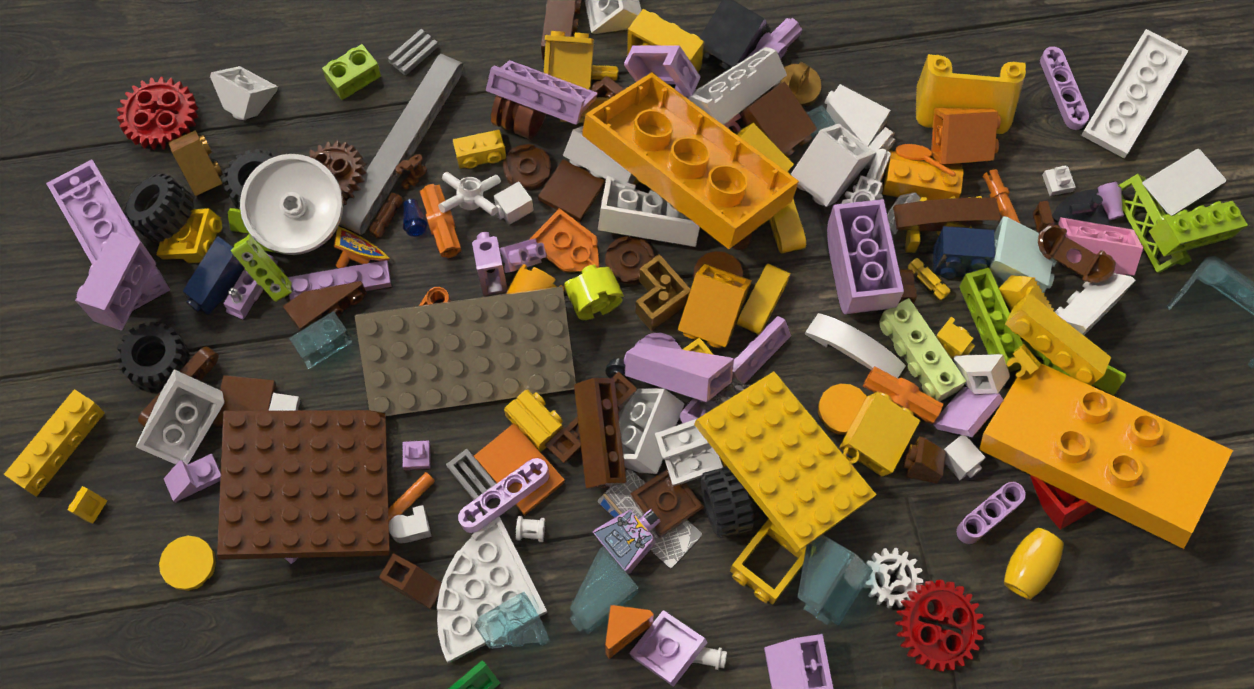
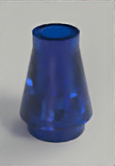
M408 199L403 204V229L409 236H420L426 231L427 221L418 205V201Z

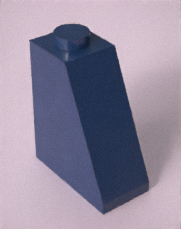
M219 236L214 240L183 290L188 298L186 303L196 312L202 310L207 315L229 294L230 289L235 286L245 269L232 254L231 249L233 247Z

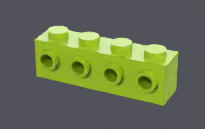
M1218 201L1206 208L1202 205L1190 212L1183 210L1174 216L1166 214L1156 220L1157 225L1149 230V233L1163 256L1230 239L1246 228L1248 224L1233 201L1225 203Z

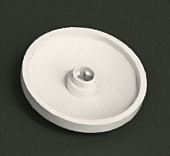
M285 154L268 159L250 174L241 193L240 210L248 232L261 245L277 253L297 255L315 250L327 242L335 233L343 213V196L337 180L322 163L304 155Z

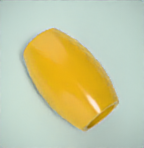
M1036 528L1023 539L1011 556L1005 573L1004 585L1023 598L1030 600L1045 588L1056 572L1062 557L1063 541L1049 531Z

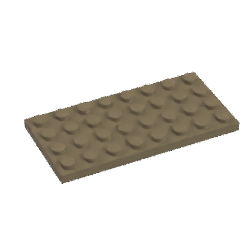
M562 286L355 315L369 410L383 412L385 416L516 398L527 389L532 394L535 392L544 394L573 390L574 384H576Z

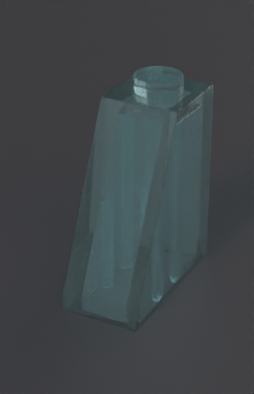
M604 546L599 549L570 607L572 615L569 618L578 631L584 629L587 634L609 618L611 605L623 606L638 594L639 587Z

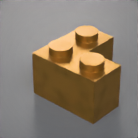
M195 130L169 142L171 151L195 196L222 184L220 176L224 174L217 161L211 162L208 155L212 151L204 135L199 137Z
M660 254L640 268L639 281L648 290V293L636 301L635 313L652 331L686 306L691 289Z

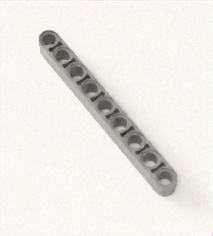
M443 54L436 58L366 170L367 173L363 175L365 182L358 183L361 190H354L355 198L349 197L347 205H344L339 223L340 226L360 235L364 234L401 175L396 172V166L403 160L407 161L412 157L460 79L464 68L462 62Z

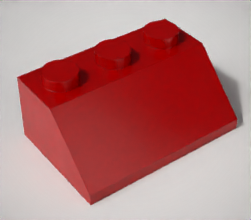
M1033 475L1030 476L1043 510L1060 530L1098 508L1088 503V501L1071 495Z

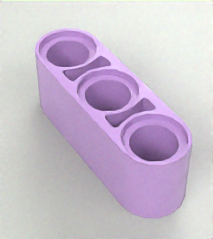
M1008 482L968 514L958 525L956 532L959 540L966 544L977 542L1025 499L1024 488L1016 482ZM1005 492L1011 493L1015 497V502L1009 501L1005 497ZM985 508L992 509L996 513V518L989 517ZM966 524L973 525L977 530V534L968 532Z

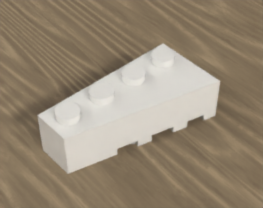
M765 47L698 88L688 98L724 125L771 87L779 84L780 80L787 76L777 50Z

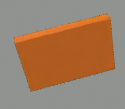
M514 423L474 455V458L496 484L532 459L538 458L546 462L549 469L548 480L515 504L524 516L565 483V479ZM536 468L532 470L533 474H541V470L538 471ZM523 476L526 484L530 483L529 479L527 480L526 476ZM514 482L509 486L508 491L517 493L521 490L522 484Z

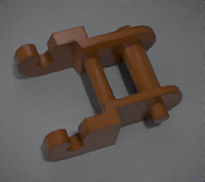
M419 154L412 156L407 161L403 160L395 168L398 174L403 173L402 169L410 170L411 172L402 182L404 189H409L408 184L413 186L419 182L418 179L427 172V167L421 164L423 157Z

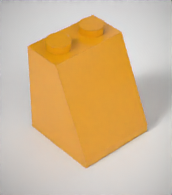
M704 264L695 275L678 330L682 331L683 335L688 338L707 340V344L716 348L726 347L732 336L752 280Z

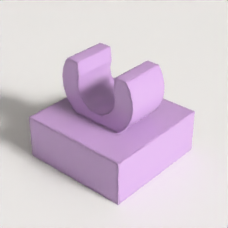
M429 441L403 442L404 470L430 469Z

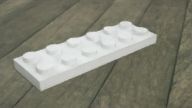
M1146 29L1081 136L1125 158L1188 50Z

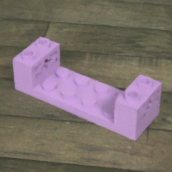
M93 160L46 183L92 264L98 259L102 244L105 240H108L111 232L139 240L115 199L114 192ZM156 265L133 310L170 291Z

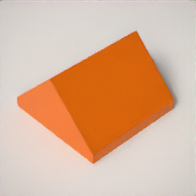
M611 605L605 644L606 655L609 659L650 628L654 617L651 610Z

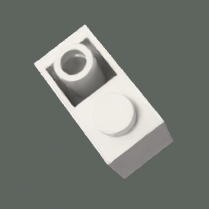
M1003 354L955 356L954 358L956 367L966 380L965 385L974 394H998L1010 377Z

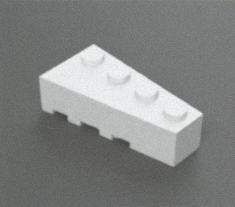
M607 176L598 230L696 246L700 228L696 223L683 213L678 212L656 192L650 190L649 193L636 190V185L627 182L625 185L616 183L615 178Z

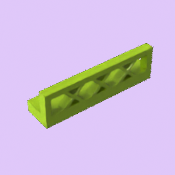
M1136 174L1118 185L1122 191L1133 185L1136 191L1133 202L1125 200L1122 195V209L1156 272L1161 273L1177 263L1181 265L1191 261V258L1187 251L1171 254L1172 259L1160 265L1157 259L1159 248L1156 243L1148 242L1145 235L1148 227L1153 228L1157 225L1156 220L1166 215V213L1142 184L1147 179ZM1137 206L1144 207L1147 211L1144 222L1136 221L1134 217Z

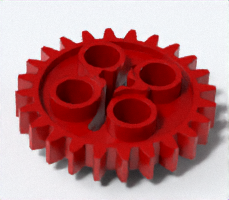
M160 77L156 83L153 78H150V84L147 85L142 80L140 88L133 85L134 92L125 93L128 100H120L123 107L117 108L120 114L117 117L120 123L119 126L128 140L131 139L135 145L140 143L144 149L149 144L153 150L156 149L157 144H160L165 149L167 142L182 137L181 134L191 133L188 126H195L196 124L193 119L198 118L195 111L198 107L193 94L190 93L188 87H183L180 81L175 84L172 78L167 83L163 77Z
M936 580L935 583L933 581H925V586L923 584L916 585L917 593L915 591L907 592L911 600H901L902 605L906 607L905 610L897 611V614L903 617L902 621L895 622V625L903 628V631L897 633V636L905 637V641L900 646L903 648L910 647L911 649L907 656H917L915 663L919 665L925 663L926 669L933 670L935 667L936 671H944L945 667L947 670H955V664L957 666H964L963 658L973 659L970 650L979 651V647L974 643L975 640H983V637L977 634V630L984 628V625L977 624V620L982 618L983 614H975L974 611L979 604L970 603L969 601L973 595H963L964 587L957 586L955 588L954 582H946L945 584L944 580ZM930 601L934 605V611L932 614H930L927 609L928 603ZM955 609L959 614V619L957 622L953 620V612ZM921 616L930 621H938L939 624L958 628L961 630V634L952 630L941 629L937 625L921 622L918 620V617ZM923 628L927 630V638L925 641L921 639V631ZM949 636L952 639L950 649L946 646V640Z

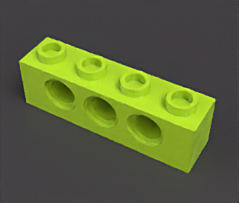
M990 268L968 273L963 278L959 288L988 355L1003 354L1007 364L1009 359L1014 357V351L1023 345V342L1018 334L1013 333L1005 325L1010 313ZM1013 363L1011 366H1007L1008 372L1021 369V365Z

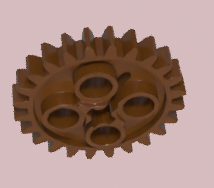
M336 141L333 146L330 142H327L325 148L318 145V151L310 150L309 157L322 163L333 174L340 186L343 204L347 205L346 198L354 199L355 196L352 192L354 190L360 191L361 188L358 186V183L365 182L362 175L367 173L363 168L366 163L363 161V157L353 145L349 146L346 142L341 145L339 141Z

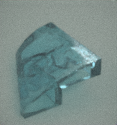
M525 592L479 616L474 625L489 648H501L504 645L521 647L526 643L545 645L549 642L544 625Z

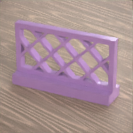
M510 60L502 67L494 65L491 68L486 91L576 125L580 121L581 114L596 100L598 94Z

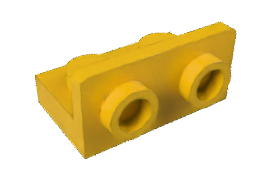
M500 129L453 139L459 169L474 168L484 163H497L506 158Z

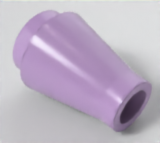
M1112 182L1099 186V193L1097 195L1103 198L1101 204L1109 220L1123 217L1121 187H1118V183Z

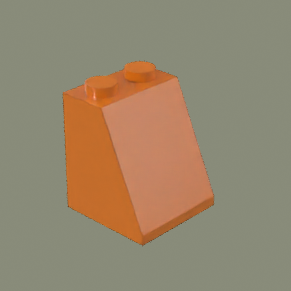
M934 108L932 157L940 164L994 160V154L999 149L996 130L1001 125V117L998 115V111L993 108Z

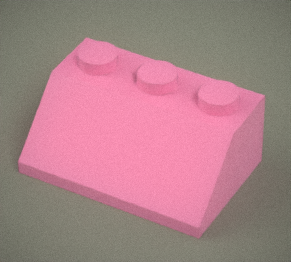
M1060 217L1059 226L1067 229L1065 235L1067 238L1095 254L1103 250L1106 254L1111 255L1116 262L1114 273L1135 275L1143 247L1134 230ZM1071 249L1067 252V259L1071 263H1078L1081 260V254L1078 250Z

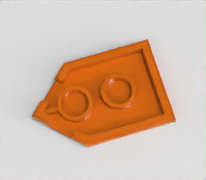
M560 208L530 238H536L537 243L544 244L545 258L563 272L582 271L589 265H596L599 268L597 236Z

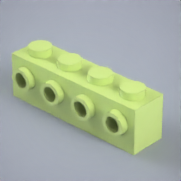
M908 298L899 303L896 308H890L883 312L879 321L880 328L893 341L897 354L904 357L912 376L919 379L923 392L940 402L960 391L966 383L965 378L911 300Z

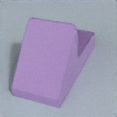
M209 454L188 465L180 460L165 476L164 481L173 502H177L221 480V471L215 457Z

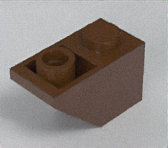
M919 437L915 445H910L909 453H905L903 468L907 469L906 477L937 484L943 476L946 451L928 439Z
M394 553L379 576L384 585L430 610L439 596L442 584L418 566Z

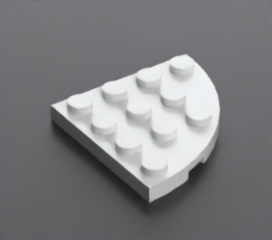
M497 517L484 528L471 535L472 537L455 554L443 578L437 604V622L441 648L448 664L547 613L500 517Z

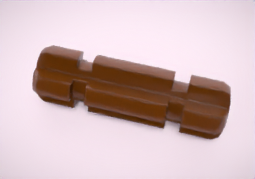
M395 193L389 195L386 200L388 203H384L375 218L377 221L373 222L369 228L370 234L375 237H382L385 232L384 227H388L397 212L395 209H398L403 202L402 197Z

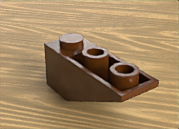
M361 281L304 291L285 304L283 308L291 321L306 338L310 334L313 335L319 332L328 321L340 317L349 306L358 304L367 292Z

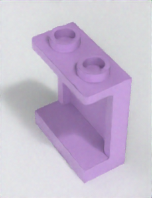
M632 46L624 62V66L636 82L652 72L667 84H676L684 96H692L700 79V75L680 46Z

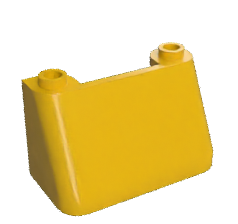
M928 54L917 84L916 120L924 127L933 128L934 108H993L998 111V115L1001 117V125L996 130V134L1007 132L1014 119L1026 74V64L1008 62L1001 68L1000 77L952 73V64L948 58Z

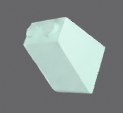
M1004 216L994 232L995 258L989 267L996 284L1001 286L1011 275L1035 277V281H1038L1037 285H1040V289L1044 293L1053 284L1054 274H1051V268L1055 266L1057 261L1052 258L1048 260L1040 252L1038 232Z

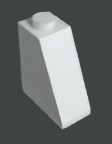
M841 84L835 92L830 91L825 100V104H827L825 115L834 125L839 123L868 147L880 134L890 113L889 109Z

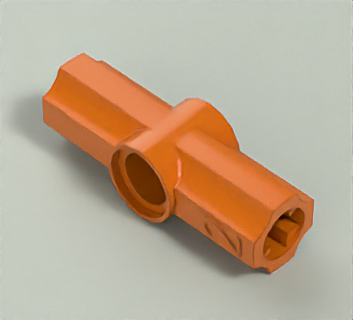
M427 185L420 191L427 212L425 215L431 234L435 237L441 257H454L461 252V247L454 229L456 227L450 210L445 213L439 210L438 205L445 201L440 185Z
M876 366L872 368L864 382L863 387L874 393L887 394L892 398V402L900 407L911 410L914 415L930 424L934 423L942 410L943 403L919 391L917 385L903 378L897 379Z

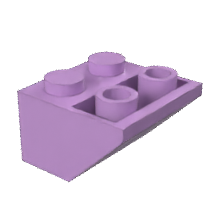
M823 634L794 638L764 647L771 689H833Z

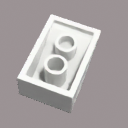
M174 369L158 397L136 447L171 463L177 464L182 460L188 465L224 404L222 391Z

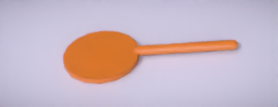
M902 144L896 147V154L903 158L925 160L952 177L956 176L954 171L930 158L932 152L924 146Z

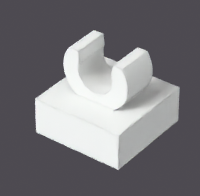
M1068 166L1046 170L1042 175L1050 196L1070 193L1076 188Z

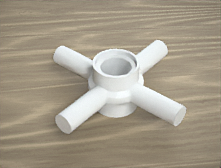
M449 172L443 174L442 180L455 188L457 195L438 205L442 213L458 205L466 210H474L481 207L492 216L498 212V207L483 197L484 191L500 184L501 180L498 175L480 182V180L474 177H465L459 180Z

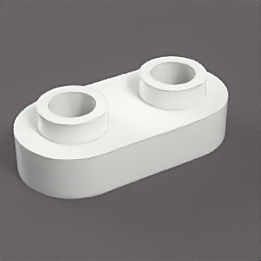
M884 128L869 147L875 152L878 149L889 151L895 142L893 138L894 132ZM875 155L864 167L865 169H868L872 165Z

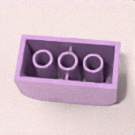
M884 199L833 205L828 221L827 237L842 312L844 314L896 308L904 290Z

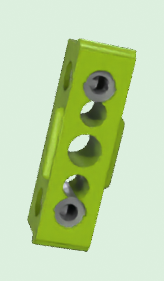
M249 235L234 245V248L231 249L232 254L275 302L292 293V282L284 274V270L279 268L260 247L254 236Z

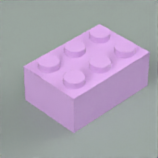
M111 232L108 240H105L102 244L98 259L91 265L89 276L84 285L78 289L75 301L94 322L122 331L156 262L141 241Z

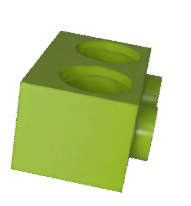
M363 44L350 49L346 54L330 61L322 68L326 81L341 100L381 77L378 63Z

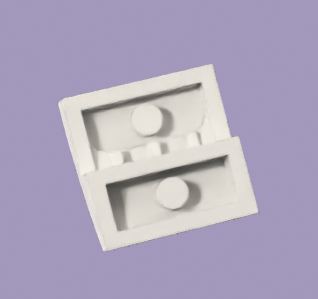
M697 419L655 433L673 486L700 478L704 472L724 467L719 455L695 427L694 423Z

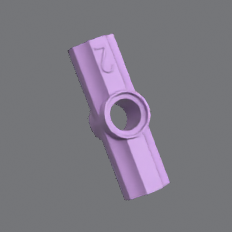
M786 18L771 34L768 32L763 35L756 49L745 59L765 47L777 50L781 59L787 51V47L801 35L802 28L799 26V23L793 18Z

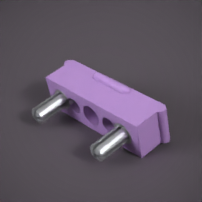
M268 255L277 265L278 261L274 260L273 256ZM245 269L235 286L230 289L229 295L224 302L226 312L241 319L246 317L252 305L263 291V287L259 286Z

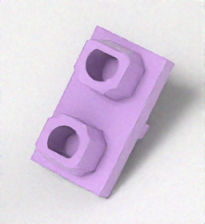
M536 238L499 248L502 254V262L505 263V273L519 270L523 264H526L528 267L542 263L541 259L546 257L544 244L537 243Z

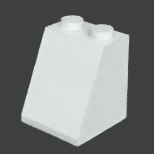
M838 123L821 129L791 175L799 181L797 186L799 189L809 192L815 202L827 207L840 198L876 152Z

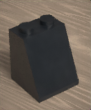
M722 0L699 37L704 41L703 57L709 61L714 58L719 61V67L728 71L754 51L763 35L770 32L771 29L765 18L734 0Z

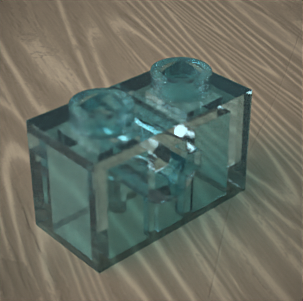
M334 311L289 338L308 369L352 343L346 328Z

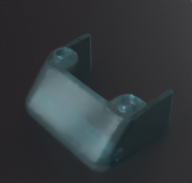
M1209 256L1198 265L1166 306L1171 310L1194 281L1198 279L1206 285L1213 286L1254 315V282L1220 258ZM1254 357L1248 363V366L1251 368L1254 367Z

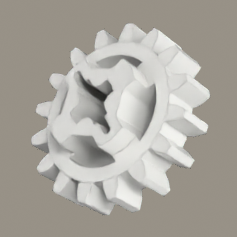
M885 548L882 550L881 556L874 553L872 556L873 561L868 560L865 564L869 570L864 571L862 574L863 577L868 578V581L863 586L864 588H871L872 591L868 596L873 597L876 595L878 597V605L883 601H887V608H891L894 602H896L897 606L901 608L903 607L901 600H911L907 592L915 591L917 593L916 585L923 583V579L917 578L922 569L914 568L917 560L912 559L909 561L907 559V551L901 556L898 555V548H894L891 554ZM893 561L895 564L886 565L884 562ZM905 569L907 570L909 577L906 576ZM897 570L895 582L888 586L890 575ZM875 578L879 579L881 589L878 586ZM897 590L902 593L899 595L890 594L891 592Z

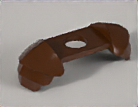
M1052 224L1039 233L1038 246L1044 257L1048 260L1052 258L1083 276L1082 280L1098 283L1106 281L1113 276L1116 265L1113 257L1106 254L1103 250L1095 254L1065 236L1067 233L1066 228ZM1075 249L1080 252L1081 260L1078 263L1068 261L1066 255L1069 250Z

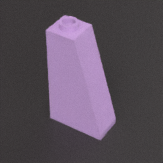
M639 343L626 352L624 364L626 365L625 376L708 402L732 382L734 359Z

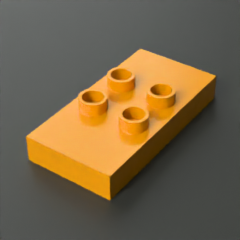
M652 72L585 115L583 137L728 249L740 242L793 200L799 183L796 178Z
M1042 363L1033 373L1030 374L1026 370L1023 376L1017 377L984 431L979 449L1183 549L1191 537L1233 450Z

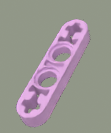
M1048 47L1043 52L1040 63L1063 120L1070 129H1082L1089 119V112L1063 51L1057 47ZM1061 74L1066 78V81L1059 82L1055 79L1054 75ZM1070 94L1074 97V101L1068 102L1064 100L1062 95Z
M538 458L526 462L465 506L458 515L462 528L469 533L481 530L543 485L549 478V469L546 462ZM535 468L538 471L541 470V474H533L532 470ZM523 476H526L527 480L529 479L530 483L526 484V481ZM514 482L522 484L521 490L517 493L508 491L509 486ZM499 498L500 504L494 509L487 507L486 504L490 499ZM480 507L483 508L486 515L483 516L479 510ZM471 515L475 517L476 521L472 523L468 521L467 517Z

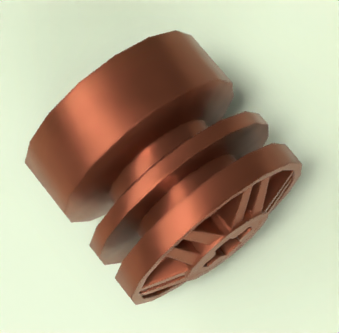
M496 95L491 112V122L497 127L502 126L505 130H510L514 126L515 134L533 139L540 130L546 113Z

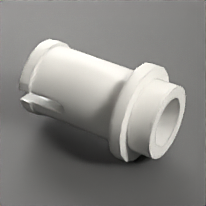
M704 647L692 663L715 666L716 670L719 667L724 668L727 651H722L720 647L719 650Z

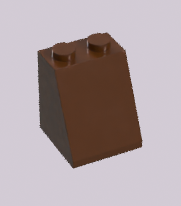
M785 81L765 92L739 112L741 118L735 121L742 129L754 123L786 157L794 152L793 147L799 143L802 146L811 140L812 136L810 134L817 130Z

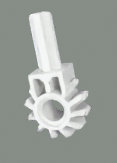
M885 149L877 150L867 177H860L857 186H853L854 193L846 191L845 197L847 199L843 200L842 204L883 199L881 194L883 186L880 181L891 156L889 151Z

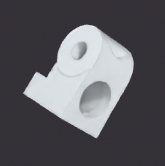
M423 505L414 507V515L412 516L397 515L390 520L389 532L396 542L407 543L431 537L427 513Z

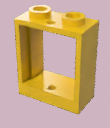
M768 519L732 564L730 572L733 573V579L740 585L745 586L747 584L755 590L754 595L764 603L769 601L773 605L810 558L814 548L807 545L796 553L770 519ZM766 535H769L799 558L775 589L743 566L744 562Z

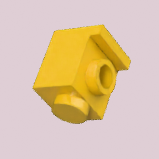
M950 317L936 335V338L950 358L954 360L955 356L969 355L975 345L971 343L974 338L969 335L968 331L954 325L955 319Z

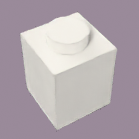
M520 182L494 195L495 206L498 207L496 215L499 219L504 218L508 225L533 211L532 199Z
M961 435L944 449L946 451L944 463L959 480L963 479L966 475L972 478L982 469L980 464L985 459V456L965 435Z

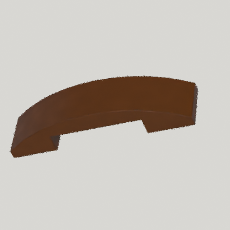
M617 372L612 378H614L619 413L635 394L637 388L620 372ZM578 416L566 428L563 427L545 445L564 464L581 451Z

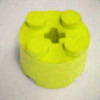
M589 265L582 270L583 274L564 283L571 304L581 320L593 319V314L601 311L602 315L607 314L618 307L623 301L621 297H624L610 267L597 268L596 265Z

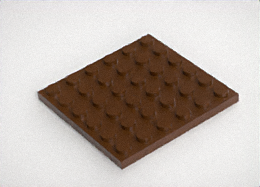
M371 410L223 412L218 560L389 556L385 413Z

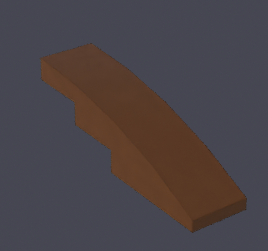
M949 198L893 206L897 230L942 231L943 226L970 228L973 224L996 225L1001 221L997 198Z

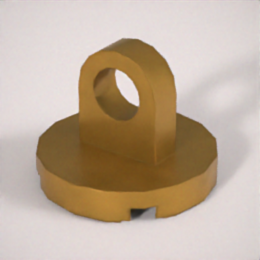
M803 62L784 67L787 76L780 80V83L786 82L801 106L807 107L812 105L818 99L821 91V79L817 72Z

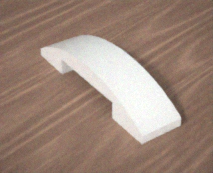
M818 313L805 332V335L827 347L829 344L872 370L876 366L897 379L906 366L880 343L835 318Z

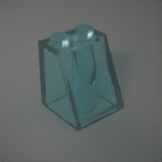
M821 535L806 546L798 598L806 604L803 609L826 625L831 621L839 626L873 570L855 553Z

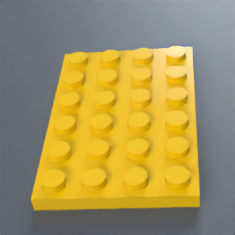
M775 372L770 373L699 417L694 423L695 427L796 553L876 496V493Z

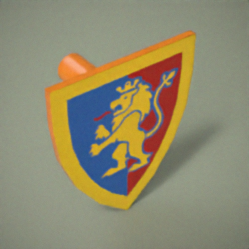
M339 226L336 229L334 247L343 250L336 267L345 268L350 259L361 264H368L370 259L378 261L390 259L382 250L361 236Z

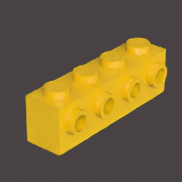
M1028 293L1013 307L1005 325L1013 333L1018 334L1027 341L1035 350H1038L1050 359L1054 365L1060 367L1071 377L1090 386L1104 376L1111 357L1036 297Z
M74 389L4 475L37 497L105 412L95 402Z

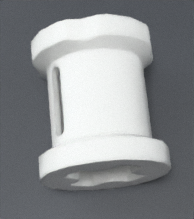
M518 516L516 540L531 538L543 542L545 518L530 520Z

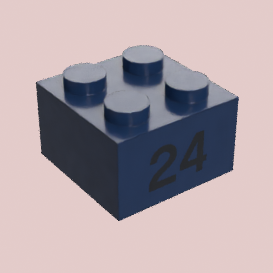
M943 226L933 248V273L942 278L950 279L965 277L968 273L989 268L995 258L994 230Z

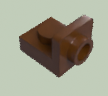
M608 76L594 83L591 91L598 93L597 97L609 99L624 90Z

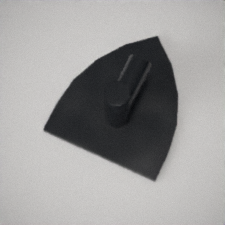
M1098 189L1077 192L1067 197L1057 206L1052 214L1053 220L1058 223L1060 217L1111 226L1108 215L1101 204L1103 198L1097 195L1099 193Z

